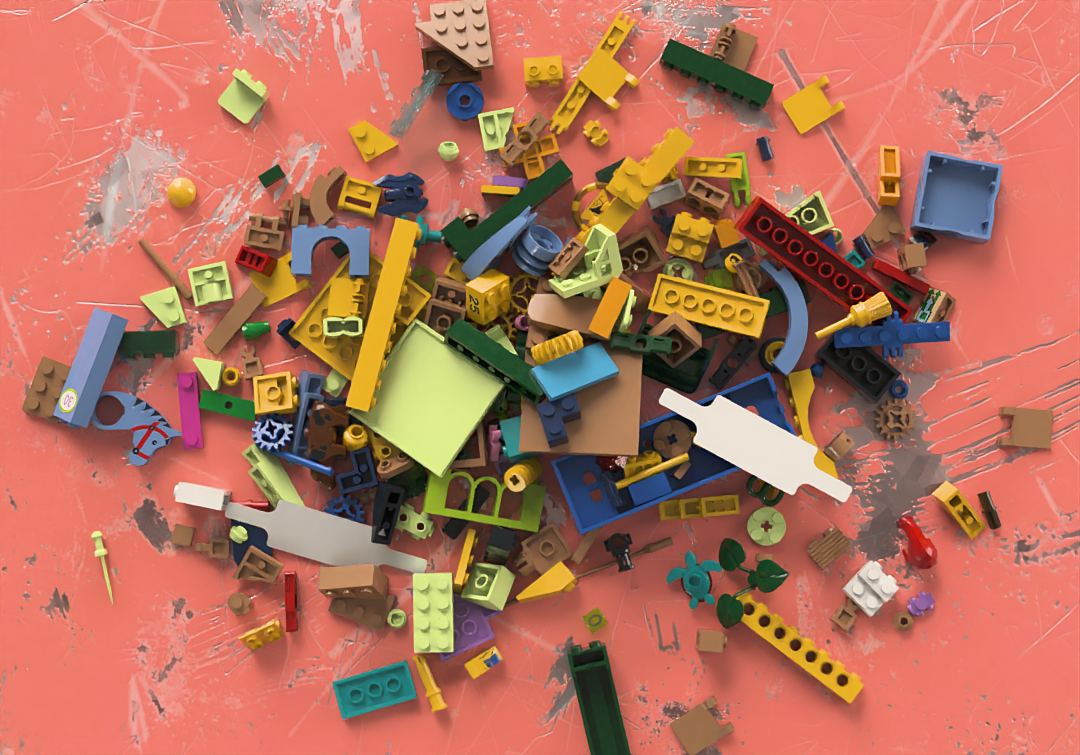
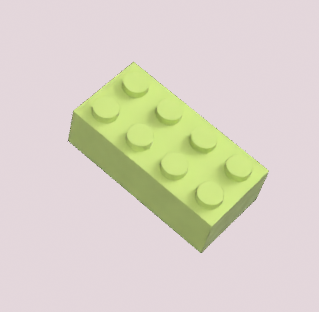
M453 572L413 574L414 653L454 652Z

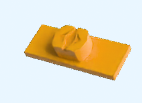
M614 276L612 277L590 323L589 331L608 339L632 285Z

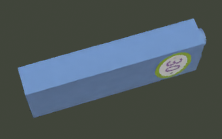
M96 307L94 308L53 415L59 417V422L79 429V426L87 428L128 319Z

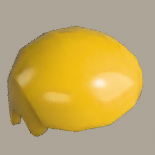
M185 177L176 178L169 184L167 189L169 202L179 209L188 208L196 199V186Z

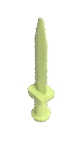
M95 531L91 535L96 546L95 557L100 556L107 589L113 604L112 590L104 555L108 554V552L103 547L101 538L103 534L100 531Z

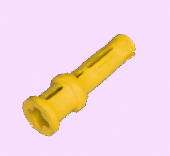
M424 653L413 657L412 659L426 689L425 697L429 699L432 706L431 712L433 713L447 707L448 705L444 703L440 693L442 690L436 686Z

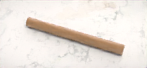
M142 238L138 242L184 297L187 300L192 298L193 294L145 238Z

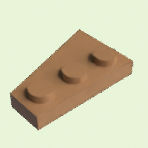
M387 595V600L336 597L332 599L328 611L383 631L396 595Z

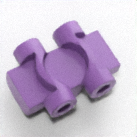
M921 591L917 594L918 599L911 597L907 600L909 604L906 607L912 616L916 614L919 617L924 614L922 610L926 609L929 611L934 608L932 604L935 603V600L930 592L925 594L924 591Z

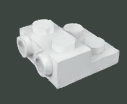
M872 561L866 562L842 589L869 617L899 589L896 586V579L891 575L886 576L882 572L883 567L876 561L874 563Z

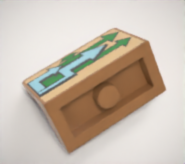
M930 287L912 320L917 323L946 321L956 299L948 292Z

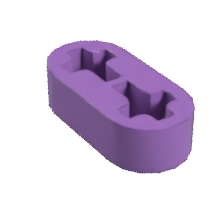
M494 175L492 180V186L519 187L520 190H523L529 184L528 179Z

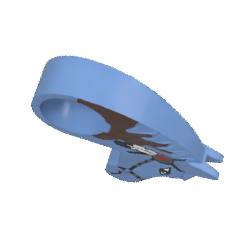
M530 206L481 245L463 264L461 271L471 281L490 269H495L506 255L518 245L528 228L534 225L538 214L535 212L533 215H530Z

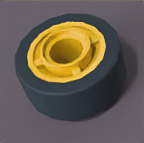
M773 337L761 346L759 360L766 371L780 373L770 363L774 360L773 352L782 349L786 338Z

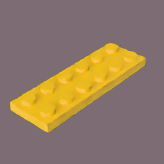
M658 273L648 310L667 316L676 310L687 321L760 339L770 300Z

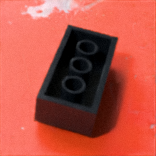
M834 332L814 354L815 357L872 404L877 403L901 375L897 369L869 346L835 348Z

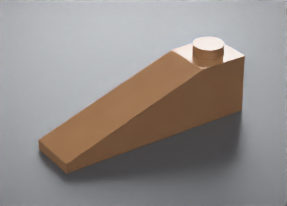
M649 224L618 242L623 266L622 272L626 276L641 272H651L667 263L660 243Z

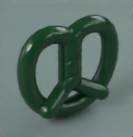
M752 474L746 485L748 493L752 497L759 498L766 506L772 507L777 505L782 500L785 492L779 489V493L774 500H767L765 496L773 485L765 482L760 491L755 492L752 485L758 477Z

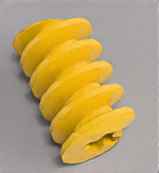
M533 457L520 460L505 473L504 481L506 486L513 492L522 491L541 475L542 465Z

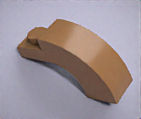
M341 166L332 168L327 174V178L320 174L312 186L310 209L318 225L327 226L336 217L329 207L328 198L334 186L347 175V172Z

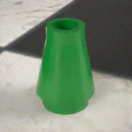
M268 321L245 323L244 326H241L245 341H253L271 332Z

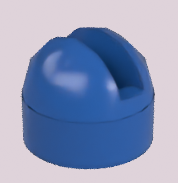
M824 363L812 364L810 367L812 376L822 379Z

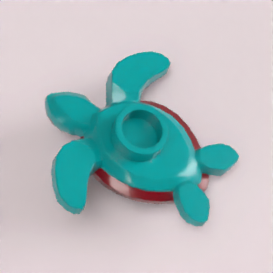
M687 551L685 555L687 567H674L671 569L666 577L667 583L670 584L675 579L681 578L683 590L691 597L689 603L691 609L696 608L698 602L706 601L707 604H715V598L710 595L712 577L709 571L721 572V565L709 559L699 564L695 554L692 551Z

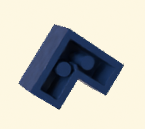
M575 393L552 402L548 401L537 405L549 448L568 443L564 424L581 419V412Z
M366 447L351 451L350 456L354 471L336 475L340 494L369 488L379 483L371 448Z

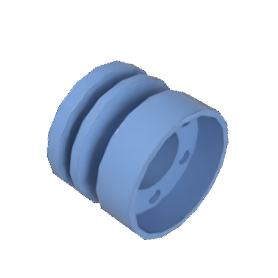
M532 225L513 250L512 256L515 263L525 272L534 276H543L548 272L549 264L562 251L563 243L548 228L541 225Z

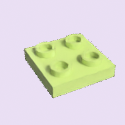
M226 261L188 269L196 307L234 299Z

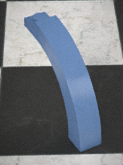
M763 259L757 266L777 285L788 309L789 326L787 337L779 354L770 363L785 377L798 362L805 346L808 332L807 307L802 291L791 273L785 267L777 271V266L773 261Z

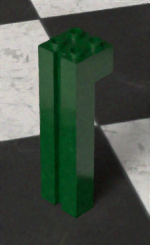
M560 159L471 231L459 216L440 230L442 242L448 249L450 247L453 248L454 251L452 253L460 263H465L481 245L518 217L528 206L531 207L529 213L531 214L573 180V173Z
M596 640L589 642L588 647L582 648L581 644L571 646L570 650L567 651V656L590 754L631 755L605 643Z

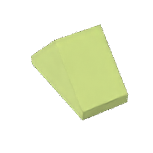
M198 357L193 358L192 360L213 391L218 392L221 388L222 372L224 371L225 363Z

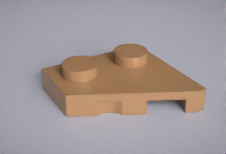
M251 545L232 578L250 579V581L262 580L274 583L285 565Z

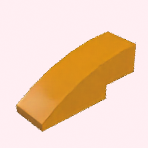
M880 145L878 205L897 206L900 198L899 146Z

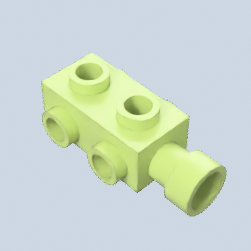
M408 503L401 505L395 528L402 532L406 529L411 532L410 536L417 540L425 539L426 536L431 537L435 526H433L434 521L431 520L432 516L425 512L421 514L415 512V507ZM401 514H405L407 516L406 521L400 520ZM418 523L424 524L423 530L417 528Z

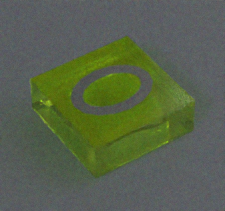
M598 607L582 616L592 634L608 624V621Z

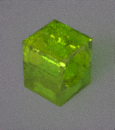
M419 264L410 279L430 294L434 289L435 280L439 276L422 264ZM424 275L431 276V282L427 285L421 283V278Z
M727 268L708 270L707 275L704 276V284L721 289H732V272Z

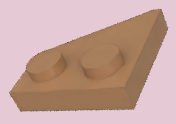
M883 205L862 234L867 238L865 240L870 248L874 249L905 234L906 231L894 207Z

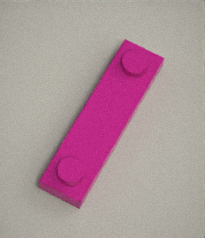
M197 372L177 374L183 449L204 448L201 410L198 408L200 398Z

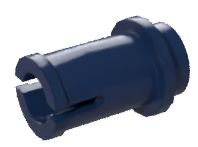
M767 136L756 139V146L759 147L762 161L774 158L769 144L770 139Z
M860 235L852 240L853 246L857 247L863 259L866 260L875 253L865 240L867 238Z

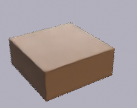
M688 461L679 464L670 477L675 481L680 480L691 464Z
M176 523L171 542L191 547L195 528Z

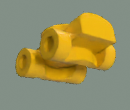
M590 120L583 127L585 131L582 133L586 138L589 136L592 138L590 142L594 146L598 144L602 147L609 140L607 138L609 132L605 128L602 131L599 129L602 125L598 120L595 122Z

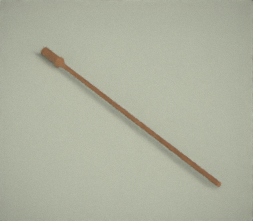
M669 537L654 544H648L645 549L629 555L630 559L644 553L652 554L654 551L673 545L672 538ZM617 560L597 567L595 569L589 570L582 574L576 575L574 577L577 580L579 578L585 577L597 571L618 564ZM514 599L505 603L503 608L517 603L518 600Z

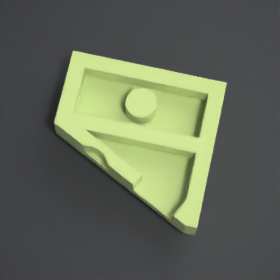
M514 107L478 114L485 152L499 150L505 146L514 114Z
M176 286L140 297L141 301L167 328L187 323Z

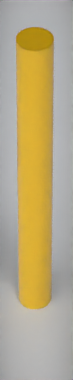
M687 453L615 482L616 487L619 490L690 460Z

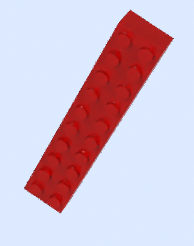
M756 196L733 227L849 313L852 305L855 306L859 302L863 303L879 292L885 294L891 305L892 313L893 311H898L902 324L905 323L914 311L761 197ZM885 317L874 320L871 324H867V326L881 325V321L885 320Z

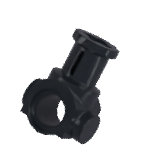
M615 533L604 541L607 552L611 551L612 556L617 559L619 573L635 568L629 556L631 552L629 545L633 544L629 533ZM615 538L623 539L622 547L617 548L613 546Z

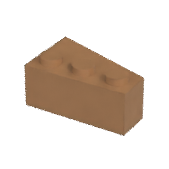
M375 564L320 568L318 590L327 598L387 600L389 578Z

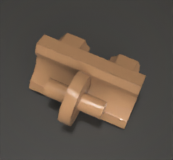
M295 192L293 194L291 207V200L285 199L284 206H278V210L283 212V219H288L290 213L288 228H296L297 225H308V216L299 215L300 208L309 209L310 198L301 196L302 193Z

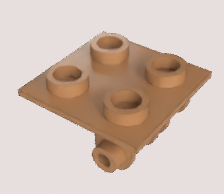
M723 23L710 56L744 71L758 37L735 28V24L729 23L727 25Z

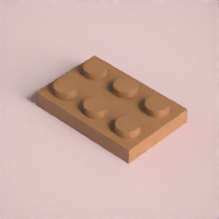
M42 356L22 410L59 423V417L53 415L71 366Z

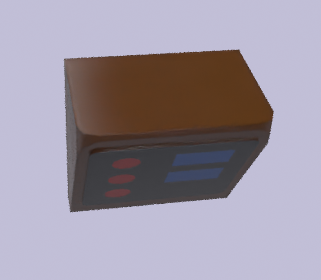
M917 231L908 239L912 244L923 242L925 251L937 241L931 233Z

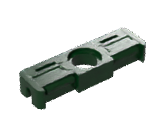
M612 332L611 351L613 349L630 350V353L650 355V353L667 354V357L671 355L672 339L670 337ZM643 340L647 345L645 348L639 349L635 345L636 342Z

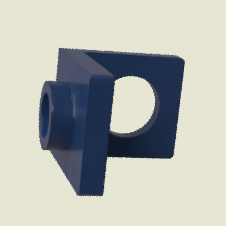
M291 318L288 320L284 319L277 326L276 332L296 349L301 343L299 341H292L288 334L296 323Z

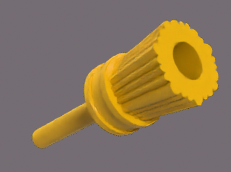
M879 292L863 303L859 302L855 306L852 305L847 318L814 334L817 340L850 324L852 326L856 324L863 328L874 320L892 315L891 305L885 294Z

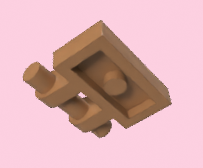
M259 212L257 214L250 213L249 220L255 221V226L247 225L244 245L282 251L285 232L278 231L279 226L287 227L288 219H283L281 216L276 215L274 217L265 216L264 213ZM263 223L272 224V229L261 227Z

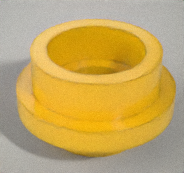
M228 367L222 372V381L228 386H235L241 380V373L237 368ZM234 373L235 378L233 380H229L228 378L229 374Z

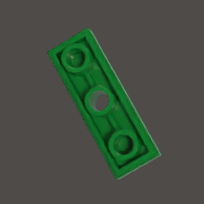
M203 389L198 408L251 421L256 420L257 415L255 414L254 401ZM229 402L232 403L231 409L227 408V404Z

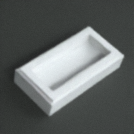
M677 179L656 187L647 199L650 210L685 198L686 193L681 180Z

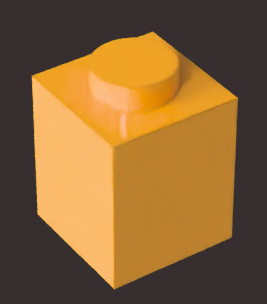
M723 217L715 221L716 224H713V231L720 248L723 249L740 242L737 231L733 228V220Z

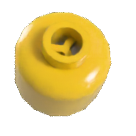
M358 424L348 426L343 433V446H347L346 450L349 452L366 448L368 443V431L366 428Z

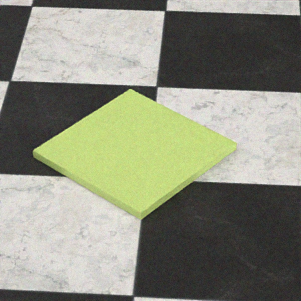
M414 318L386 358V369L384 372L381 371L379 378L382 379L380 390H376L375 398H377L375 409H371V412L352 408L349 413L442 478L506 385L444 344L445 338Z

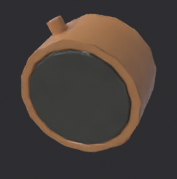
M842 431L824 448L823 452L835 463L852 448L855 442Z

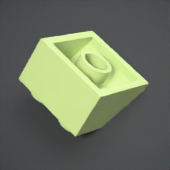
M475 562L461 598L487 609L502 611L516 575L503 565Z

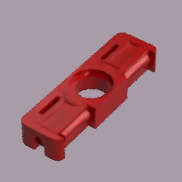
M880 259L875 260L871 268L923 296L927 294L930 288L929 284Z
M296 571L284 572L286 632L298 631Z

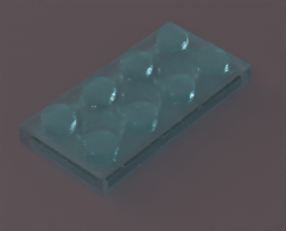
M432 68L423 74L421 78L423 82L419 87L416 86L411 93L412 99L409 103L406 102L400 110L402 114L391 123V131L389 133L396 138L404 137L444 74Z

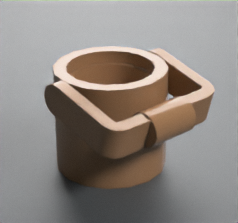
M746 259L745 264L750 266L747 269L757 292H759L768 276L757 266L758 263L754 261L752 263ZM734 273L733 277H736L735 285L737 289L746 294L738 273ZM760 273H762L763 275H765V278L763 279V281H762V276H761Z

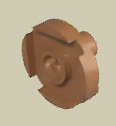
M669 420L662 422L656 428L653 435V445L659 454L673 459L690 450L693 437L689 427L684 422ZM675 434V438L678 441L677 443L673 442V444H670L668 436Z

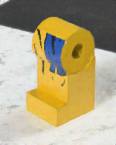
M493 646L467 661L464 665L472 678L475 679L504 658L497 647Z

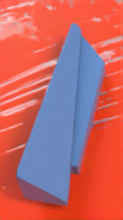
M305 370L300 371L299 387L297 389L300 406H297V412L293 413L294 437L290 438L292 443L288 444L287 452L300 457L307 456L308 440L304 439L305 428H309L310 413L314 402H323L324 396L319 395L326 378L324 375ZM286 460V463L289 465H295L294 462Z

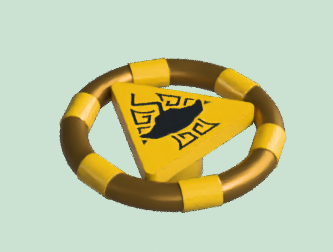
M594 182L588 184L575 196L572 204V217L579 230L585 232L588 228L581 219L591 220L594 216L598 217L602 212L600 208L607 201L609 202L605 192L608 183ZM601 189L579 216L582 198L589 192Z

